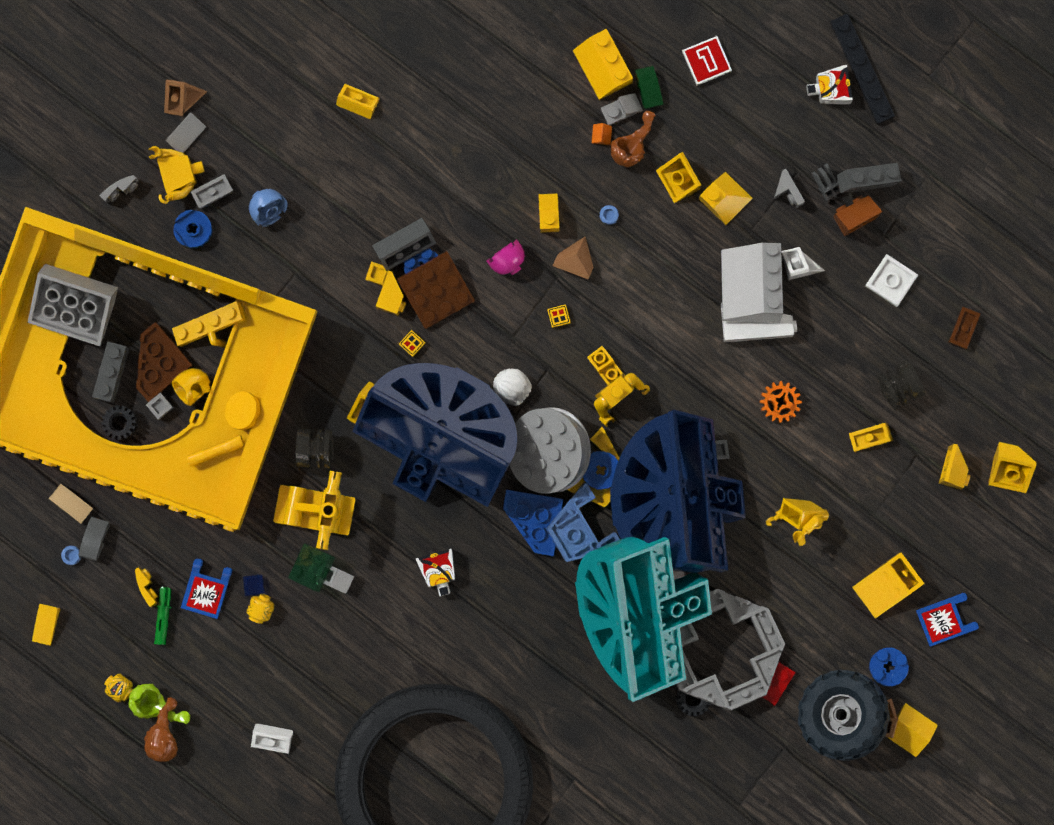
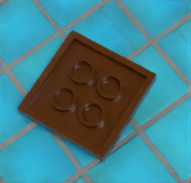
M448 251L397 278L425 329L475 301Z

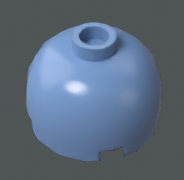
M264 189L254 193L249 203V213L258 226L261 224L263 227H266L281 218L278 215L282 211L285 213L288 203L276 190Z

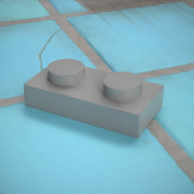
M225 174L191 191V194L199 209H202L234 191Z

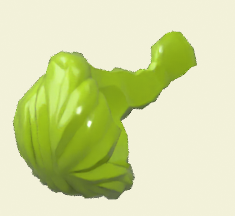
M141 684L131 691L128 704L134 716H137L139 719L157 717L159 710L164 707L166 702L159 689L153 684ZM169 711L168 720L187 724L190 721V714L187 711H181L178 714L174 711Z

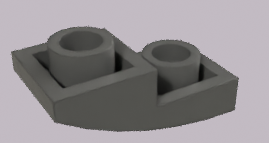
M94 517L90 518L80 546L79 557L97 562L104 547L103 540L110 527L108 521Z

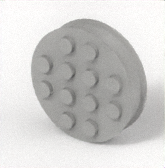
M551 407L529 411L516 421L517 448L510 463V468L522 485L534 492L546 494L570 489L582 479L589 466L591 446L588 433L576 416L564 409Z

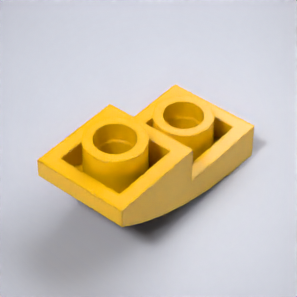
M603 346L587 357L607 385L622 374V371Z
M138 567L135 569L138 587L149 607H154L159 603L156 600L158 596L152 588L149 590L147 588L153 583L150 580L152 576L146 568L142 570Z

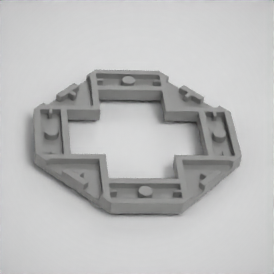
M716 589L710 592L712 613L725 608L733 625L751 618L766 652L749 660L757 677L723 692L715 674L697 682L683 651L686 680L676 685L678 690L732 711L767 695L785 642L768 608L750 603L748 600ZM692 623L680 627L682 647L699 639Z

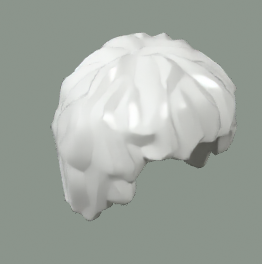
M509 368L500 371L493 381L495 393L504 403L513 406L520 405L529 396L532 389L527 376L518 369Z

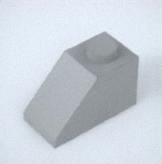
M315 559L308 574L309 577L345 594L354 576L318 559Z

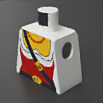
M847 65L819 73L816 76V84L806 85L808 96L819 95L821 104H851L853 100Z
M452 549L416 558L428 587L437 586L439 596L450 594L448 582L455 581Z

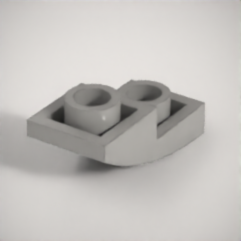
M134 175L125 177L109 186L99 196L108 204L110 201L113 202L117 199L120 190L126 195L128 192L132 193L137 188L139 180Z

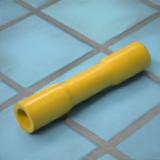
M240 435L222 444L186 457L190 467L245 445Z

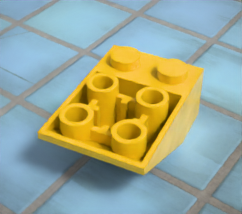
M900 552L852 588L874 618H877L921 587L924 582Z

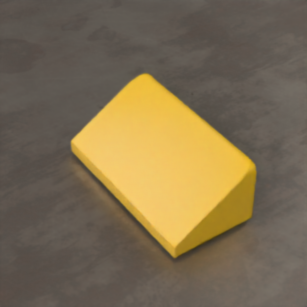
M344 84L337 97L336 105L371 119L380 98Z

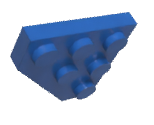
M506 490L503 510L536 554L554 556L556 545L546 528L562 510L563 499Z

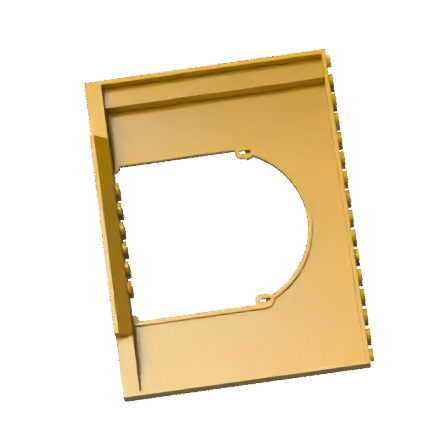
M25 207L0 276V447L3 448L5 446L6 451L15 454H21L22 452L24 453L23 457L39 461L41 459L42 464L47 466H61L59 470L67 473L78 472V477L87 480L97 479L96 483L100 485H114V489L123 493L133 492L132 496L136 498H150V502L159 506L167 504L169 505L168 509L175 512L186 511V515L195 519L206 518L204 522L212 525L222 524L225 530L234 532L235 529L240 530L318 311ZM106 252L116 256L115 259L126 264H130V261L134 262L133 266L145 271L151 268V272L159 276L165 277L168 274L170 275L169 279L183 284L185 280L188 282L187 285L201 290L204 287L206 288L205 291L210 294L219 296L221 293L235 298V302L241 303L245 320L233 325L203 411L194 410L189 419L190 424L171 438L158 443L130 446L115 443L99 436L78 418L67 399L62 377L66 374L67 364L61 361V357L69 336L27 323L37 274L45 264L90 278L97 257L103 256ZM60 364L63 365L62 370H59ZM242 391L251 393L257 397L260 403V414L255 420L256 423L247 430L232 428L225 418L227 402L234 394ZM196 413L199 414L198 419L195 418ZM241 435L244 447L231 452H225L190 467L186 456L201 450H207Z

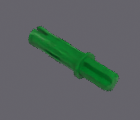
M169 587L160 588L159 603L156 605L158 612L154 644L166 645L169 609L172 608L170 606L171 588Z

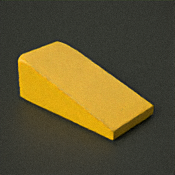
M888 423L849 433L854 452L893 441Z
M39 604L32 638L33 642L51 646L60 608Z

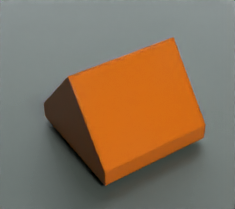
M604 123L593 124L592 144L611 145L612 126Z

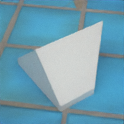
M800 247L781 251L788 280L825 271L802 252Z

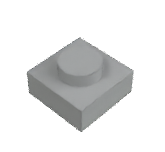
M159 393L146 404L158 420L173 409V406L162 393Z

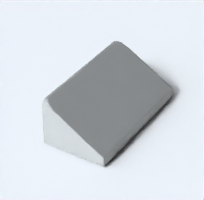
M189 113L166 139V142L176 151L184 153L204 131L206 126L192 113Z

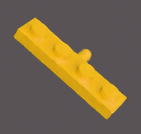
M236 301L176 326L172 330L179 347L208 336L211 345L223 348L226 346V341L217 339L215 332L244 321L245 316L241 303Z

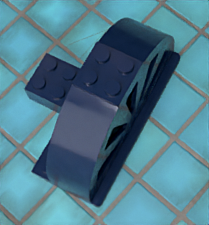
M434 363L408 364L395 368L383 375L369 390L352 430L355 434L402 459L392 484L424 502L428 500L440 480L488 507L517 448V430L514 419L508 407L490 388V385L458 367L453 368Z
M678 410L668 411L667 414L656 417L640 428L630 439L619 458L613 477L612 488H610L613 526L616 527L621 539L635 537L650 543L663 537L668 538L673 571L698 573L708 570L728 571L724 523L746 518L742 481L719 476L713 419Z

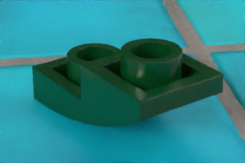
M648 66L634 70L637 87L641 93L643 108L647 109L663 105L654 67Z

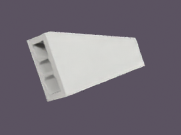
M786 314L782 315L780 323L722 321L724 342L793 337L794 332H797L796 320L793 321V316Z

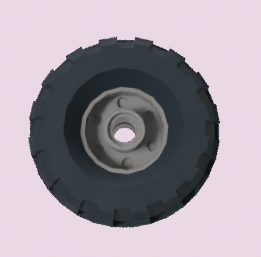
M850 670L830 671L815 678L804 690L803 697L798 705V724L806 742L819 754L835 760H855L874 751L882 739L885 738L888 731V723L890 722L888 702L881 688L867 676ZM846 711L847 717L843 719V713Z

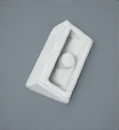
M255 724L251 747L289 754L293 730Z

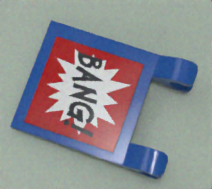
M195 559L181 608L218 619L233 570L228 567L224 568L221 579L201 574L200 570L203 560Z
M966 593L958 594L916 610L930 647L979 628L977 622L963 626L955 604L967 600Z

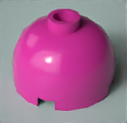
M517 239L513 242L514 245L511 242L495 253L492 260L490 258L486 260L494 272L502 275L508 273L514 275L521 270L520 265L524 262L525 254Z

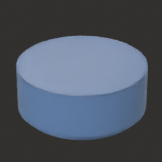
M607 205L600 210L599 217L602 223L612 225L618 220L619 213L614 206Z
M75 546L65 547L61 553L63 562L68 565L77 564L81 560V557L78 555L80 549Z

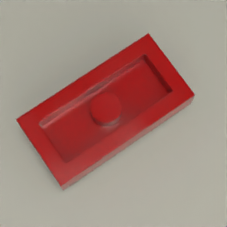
M778 662L767 695L762 698L776 705L795 672Z

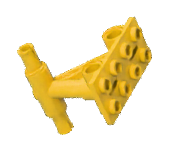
M335 471L329 472L328 485L323 492L280 485L273 520L279 524L318 530L316 548H322L323 550H328L331 533L349 535L356 500L354 497L341 495L339 485L342 473L336 472L335 477Z

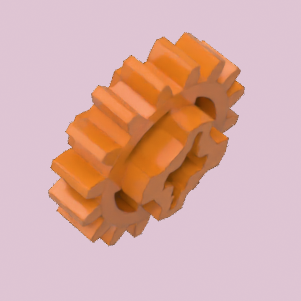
M780 381L778 386H776L773 382L771 389L769 387L765 388L767 394L761 393V396L764 398V400L759 401L760 404H764L761 411L766 410L765 417L772 416V422L776 418L779 423H782L783 419L789 422V416L795 418L794 411H800V408L797 407V405L802 403V401L797 400L800 393L795 394L796 387L790 389V383L783 386L782 381ZM775 390H782L778 395L771 394ZM788 393L792 396L793 403L789 401ZM784 394L783 403H785V405L782 404V406L778 408V402L776 400H779ZM768 402L772 403L773 411L770 410ZM784 409L790 410L787 414L779 415Z

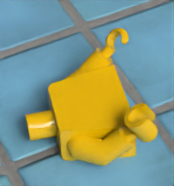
M152 146L148 149L153 150L155 155L149 156L150 159L159 157L157 162L167 194L165 196L166 201L162 199V195H159V201L163 204L185 198L193 190L194 185L197 184L195 174L205 172L202 161L191 164L190 158L183 152L172 149H159L157 146Z
M622 373L595 395L597 399L594 401V406L600 416L599 420L606 427H608L607 424L610 420L612 422L615 421L607 410L614 407L635 388L637 390L646 389V391L642 392V395L649 393L650 387L644 385L635 374L628 373L625 376Z
M783 498L781 509L775 512L776 515L766 520V525L771 526V521L784 519L798 530H802L793 533L794 543L798 541L799 546H803L806 543L805 535H809L814 529H820L823 521L828 520L829 513L826 509H822L811 501Z

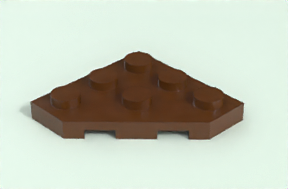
M156 322L147 328L140 337L141 345L136 388L148 402L167 389L179 373L193 366Z

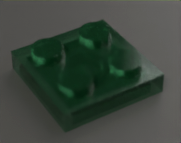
M304 543L288 578L319 593L335 557Z

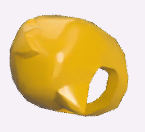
M190 368L179 373L172 380V386L178 397L186 405L191 406L204 393L210 391V380L208 375L201 369Z

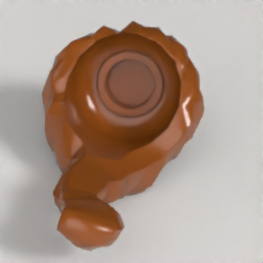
M645 111L642 116L644 125L640 129H637L628 136L618 137L611 142V156L618 165L631 167L644 159L643 140L651 131L652 122L656 116L654 112Z
M172 697L167 698L166 704L159 710L156 724L146 732L144 737L147 756L158 762H167L173 759L178 751L176 740L170 732L168 712L174 710L177 706V700Z

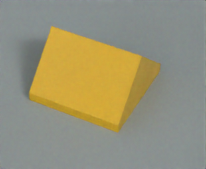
M683 152L656 170L674 203L699 191L701 188V184Z
M905 703L897 714L898 723L894 737L889 739L917 757L930 742L938 725Z

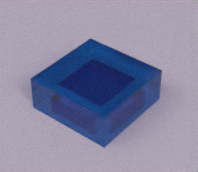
M262 574L243 577L245 596L265 594Z

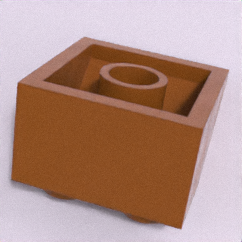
M861 195L852 201L854 204L848 207L845 204L836 209L837 213L833 217L844 236L877 219L882 213L881 209L869 195L864 198Z

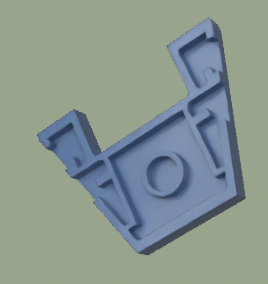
M587 483L582 484L546 528L566 562L581 559L592 550L620 540L617 533L613 532L598 542L579 508L595 498Z

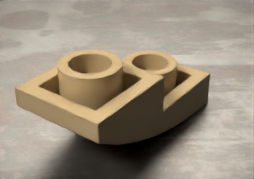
M62 484L49 497L50 501L80 524L93 509Z

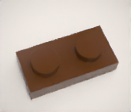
M962 307L948 343L966 350L980 313Z

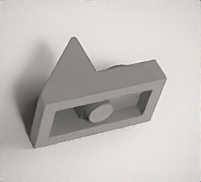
M635 93L620 96L617 101L600 109L607 125H613L643 111Z
M784 169L781 173L774 199L788 192V201L791 205H795L798 208L805 201L787 169Z

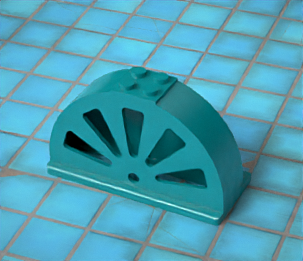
M626 537L588 552L579 564L577 581L575 582L579 615L597 658L612 680L628 694V699L632 702L686 680L680 627L712 615L708 579L697 573H691L674 580L670 542L666 537L650 543L635 537Z

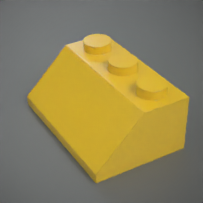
M607 28L589 37L573 50L599 100L633 83V77Z

